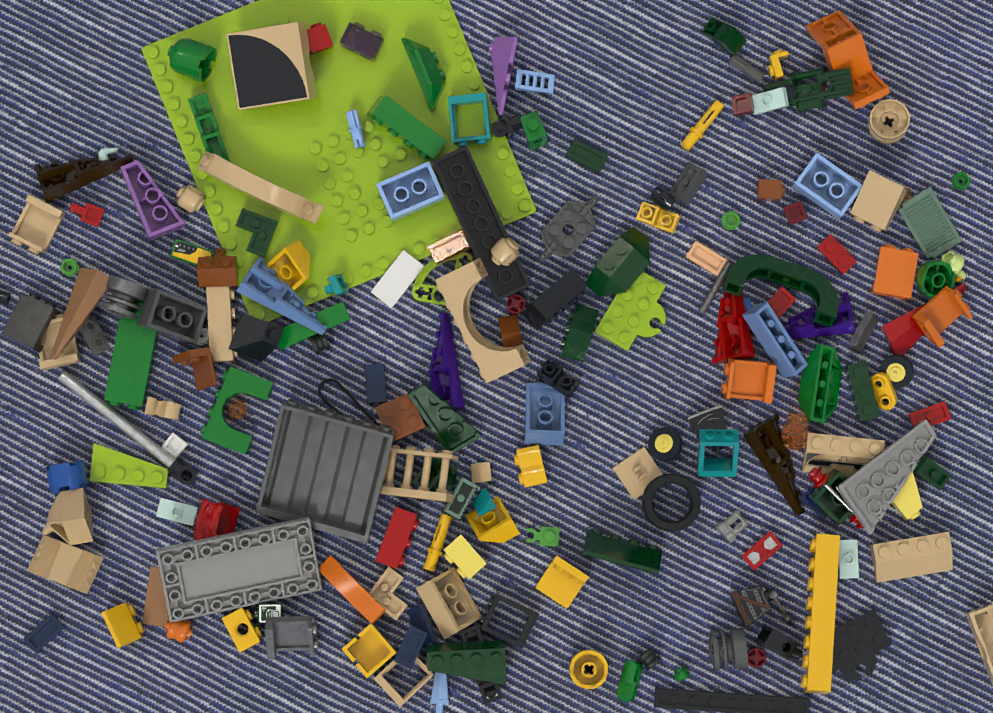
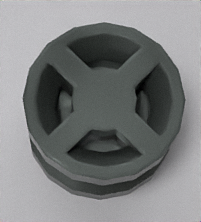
M325 334L309 338L316 355H319L323 350H330Z
M650 647L637 660L643 663L645 669L649 671L662 658L656 655L654 649Z

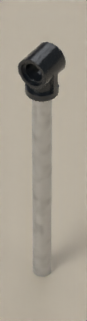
M64 371L60 375L58 380L166 465L169 468L167 472L180 483L193 485L197 482L198 471L180 457L174 458L69 373ZM187 470L192 472V478L189 481H185L183 478V474Z

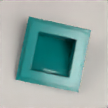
M486 487L472 502L479 516L496 508Z

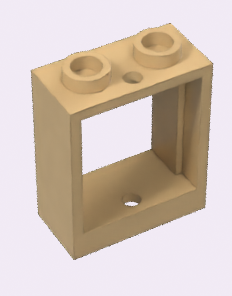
M420 653L415 662L427 675L404 697L384 677L397 664L394 660L374 678L399 707L435 675L432 671H428L427 661L424 663L419 658L421 656Z

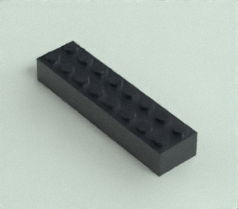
M467 145L432 161L434 170L475 259H481L488 273V276L484 278L495 302L531 286L518 257L509 266L502 264L498 266L491 259L493 256L491 248L501 238H508L509 236Z

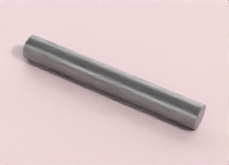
M727 261L698 309L702 314L706 313L733 264Z

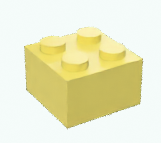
M462 535L444 549L446 553L443 556L450 564L455 562L459 567L456 571L463 579L465 577L470 579L487 564Z

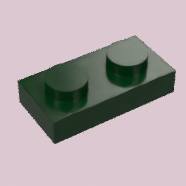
M925 455L913 470L938 490H941L951 477L947 471Z

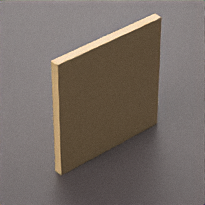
M645 447L613 467V470L633 500L644 493L645 488L654 478L663 475Z

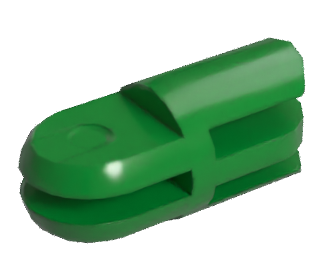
M632 660L625 661L617 689V696L622 702L634 700L643 670L642 663Z

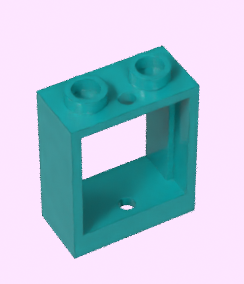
M486 92L448 97L453 144H457L458 147L469 146V143L476 142V145L488 144V141L492 140ZM482 103L486 135L458 138L455 106Z
M699 429L698 477H736L739 453L738 430ZM705 446H733L732 458H704Z

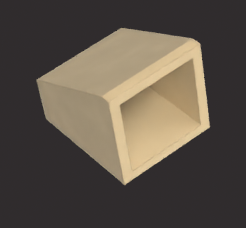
M869 170L850 212L854 215L853 220L861 224L866 221L871 224V229L879 233L881 230L887 231L907 190L905 187Z

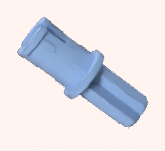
M350 110L346 112L350 127L348 131L351 132L354 148L365 147L363 127L360 125L357 110Z

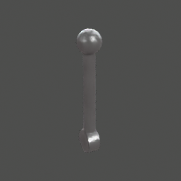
M770 591L769 596L776 602L784 616V621L790 623L792 618L787 615L778 600L776 591Z

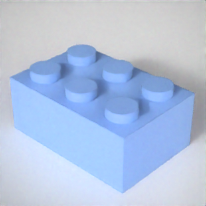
M816 153L792 187L831 215L840 219L860 192L862 184Z
M429 161L376 184L392 222L445 200Z

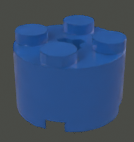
M84 460L46 467L51 493L87 488L88 481Z

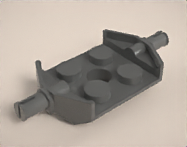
M594 195L586 204L568 200L543 230L540 231L545 248L537 258L541 259L542 263L552 254L569 258L596 228L597 225L591 211L599 200ZM565 225L573 227L574 231L571 235L563 233L562 229Z

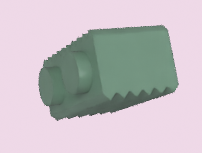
M461 477L452 494L454 495L453 503L448 502L444 512L457 519H462L461 516L465 512L464 509H467L466 506L469 505L468 502H471L470 499H472L478 486Z

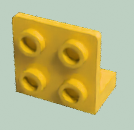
M556 555L536 585V589L563 607L568 608L589 576Z

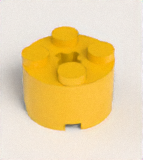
M582 650L571 659L569 674L577 686L584 689H595L605 682L608 675V664L606 659L597 651ZM586 664L588 666L593 665L592 674H589L588 672L585 674L583 672L585 671L584 666Z

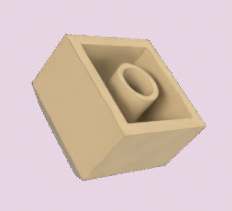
M84 488L61 491L49 511L46 527L42 530L44 535L48 536L51 532L55 531L69 545L93 541L92 511Z

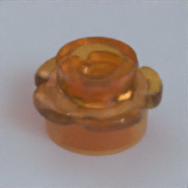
M242 401L232 402L228 406V413L231 418L239 420L247 413V407L243 405Z

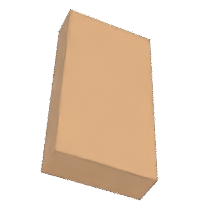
M696 240L686 255L687 259L717 277L726 261H728Z

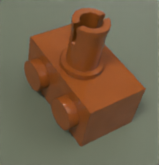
M216 248L214 250V257H198L197 276L199 287L238 286L239 270L237 256H225L226 250L224 248H220V253H218L219 248Z

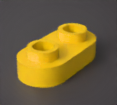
M878 372L871 378L875 399L881 409L891 410L897 404V395L889 376L886 373ZM880 381L882 386L877 385L876 382ZM883 399H888L889 404H886Z

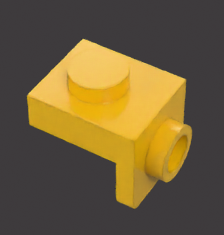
M782 49L774 51L768 59L770 64L767 66L770 77L773 76L774 81L780 80L784 76L779 60L787 58L789 56L788 51L783 52Z

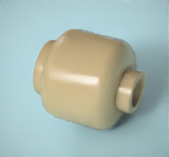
M188 185L186 188L181 187L176 195L179 198L177 204L189 213L198 212L206 200L204 199V193L193 185Z
M510 237L501 238L491 248L493 255L491 259L498 266L501 264L509 266L519 256L518 249L520 247Z

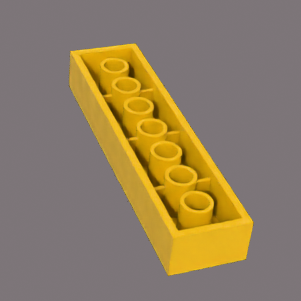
M816 534L811 539L809 545V552H813L808 562V571L811 572V577L807 580V591H810V596L806 598V610H809V616L805 618L804 629H808V634L804 637L803 649L807 650L806 655L802 658V668H805V675L801 676V688H804V693L828 694L831 692L840 535Z

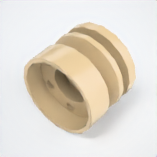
M886 99L880 101L873 107L869 116L868 129L875 140L883 144L898 142L904 137L909 127V111L898 100ZM886 120L888 122L892 121L891 127L884 125Z

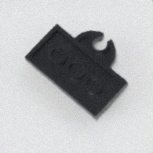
M875 610L869 611L835 628L832 673L839 670L844 677L860 681L862 680L861 676L857 675L855 671L856 667L860 664L865 666L867 677L873 673L876 666L874 653L892 645Z

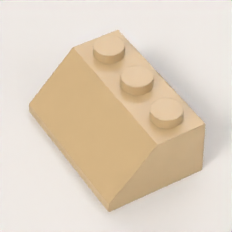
M454 567L416 588L444 639L482 618Z

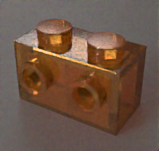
M807 414L787 415L781 432L782 441H785V448H790L791 450L805 448L808 438Z

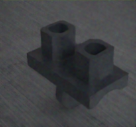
M507 114L501 115V121L494 122L491 127L492 134L497 138L504 137L506 134L508 139L514 137V132L522 129V123L518 114L509 118Z

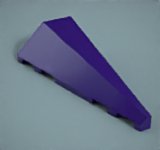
M441 313L438 316L441 319L440 328L435 334L438 337L437 345L432 351L428 375L431 378L429 387L457 411L465 408L450 317L447 313Z

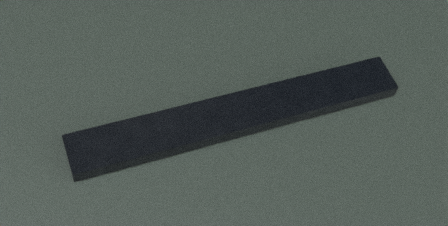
M655 688L654 708L729 713H809L810 698Z

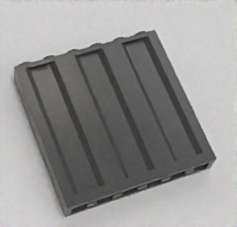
M295 399L284 400L280 407L255 513L284 521L309 517L312 529L367 544L371 536L397 431L388 425H375L370 420H357L352 415L344 414L342 416L336 414V411L331 409H317L318 407L313 404H299V401Z

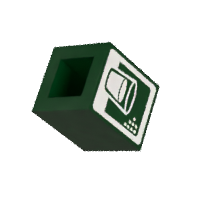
M283 603L258 604V608H255V619H258V623H266V617H283Z

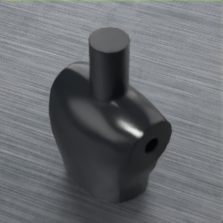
M659 186L650 195L651 201L665 211L669 210L676 202L670 194Z

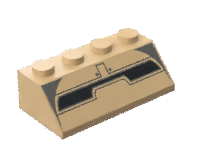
M806 433L802 472L809 473L814 467H822V474H829L833 469H836L844 476L849 477L884 450L885 440Z

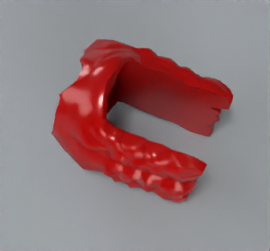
M203 499L198 516L195 518L194 541L233 533L236 528L237 517L239 516V508L225 502L214 503L212 501L209 502L208 499Z

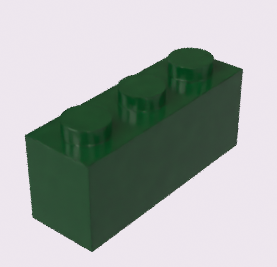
M866 361L845 366L858 423L879 418L880 415Z

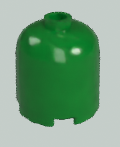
M189 38L180 39L174 46L169 48L168 56L172 70L197 82H205L212 72V69H209L211 61L215 62L216 48Z

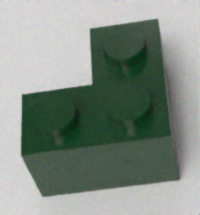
M577 304L575 311L570 312L564 332L568 336H563L560 346L564 348L562 356L584 362L599 310Z

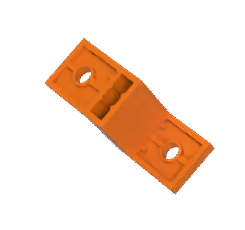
M840 10L805 26L808 34L822 48L829 72L850 68L854 94L844 97L855 109L862 108L868 103L881 99L890 93L889 87L873 71L862 33Z

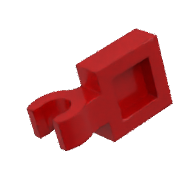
M72 203L69 209L76 214L82 215L80 221L97 228L105 213V209L90 203H86L85 208Z

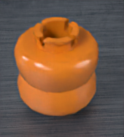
M168 618L164 628L167 631L166 637L175 639L179 643H183L185 638L189 640L193 628L190 627L191 621L186 619L170 623Z

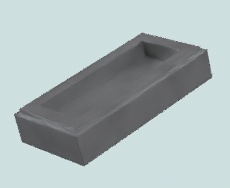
M866 311L849 342V345L860 353L879 321L872 312Z

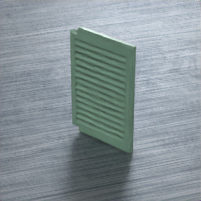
M931 186L901 203L902 208H899L898 211L926 259L930 257L935 259L962 242Z

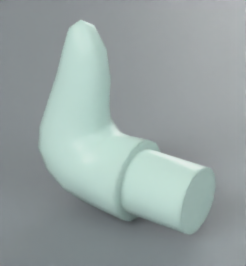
M101 148L98 153L99 160H108V155L116 153L118 148Z

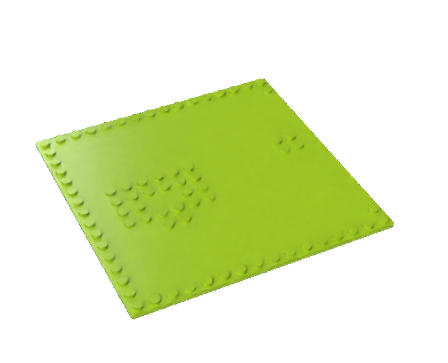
M258 0L142 48L143 55L197 188L204 193V199H206L204 205L221 247L226 250L225 256H237L239 270L238 287L260 257L246 251L253 233L235 226L242 208L279 222L266 256L263 258L265 264L269 263L285 247L299 240L310 254L309 278L295 290L296 294L305 302V307L335 295V293L326 294L324 289L325 286L330 284L328 278L333 275L342 274L348 289L384 275L403 250L419 261L467 241L431 163L444 155L462 148L458 147L457 144L454 145L452 142L448 97L486 92L491 127L499 119L449 0ZM294 22H306L307 29H311V25L321 22V25L326 24L333 48L309 56L316 86V99L238 110L226 34ZM404 37L429 47L431 53L435 51L439 60L436 63L438 70L442 69L445 74L446 80L443 81L445 87L435 110L432 112L401 39ZM189 38L216 48L215 62L211 61L209 69H212V72L205 82H197L175 72L170 67L168 50L178 40ZM206 92L232 164L270 183L298 194L307 200L324 206L316 224L285 214L275 207L258 201L242 191L233 189L199 170L200 159L206 150L188 98ZM387 95L447 141L434 160H424L418 155L417 150L405 146L402 143L403 140L398 137L395 138L387 132L386 128L379 126L367 116V113L380 96ZM482 103L455 106L458 138L486 135ZM350 110H357L360 125L363 127L365 147L354 148L351 132L348 131L350 127L346 112ZM491 132L492 140L488 141V144L476 145V142L469 143L467 147L499 217L505 226L534 214L536 208L506 136L497 138ZM429 161L445 200L392 222L376 184ZM241 294L250 316L267 322L283 316Z

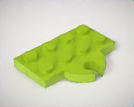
M643 272L626 293L616 294L594 333L627 352L636 336L650 338L658 335L661 330L659 328H652L650 320L657 318L661 324L665 325L666 313L663 307L657 303L666 285Z

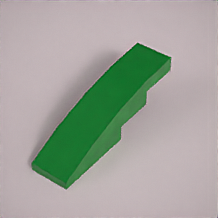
M206 92L188 98L205 150L230 162Z
M343 302L315 313L316 319L323 326H328L326 331L350 320ZM295 322L284 327L278 343L279 349L281 351L308 340L312 336L315 337L319 333Z

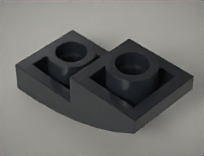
M546 360L537 372V376L569 398L580 385L579 379L565 373L563 367L549 360Z

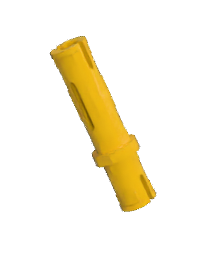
M715 100L697 124L689 129L690 132L680 144L685 150L689 151L698 139H702L703 133L718 116L724 105ZM711 113H713V114L710 116V118L706 121V123L703 124V123L705 122V120L709 117V115H710Z
M441 513L432 544L427 549L428 554L423 569L435 572L439 556L442 555L441 550L453 517Z

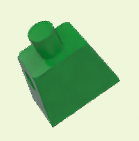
M538 111L520 116L522 131L530 151L548 145L547 134Z

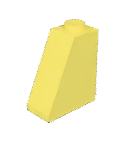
M912 470L907 478L908 480L892 502V505L905 520L909 518L911 520L915 519L921 514L919 510L923 508Z

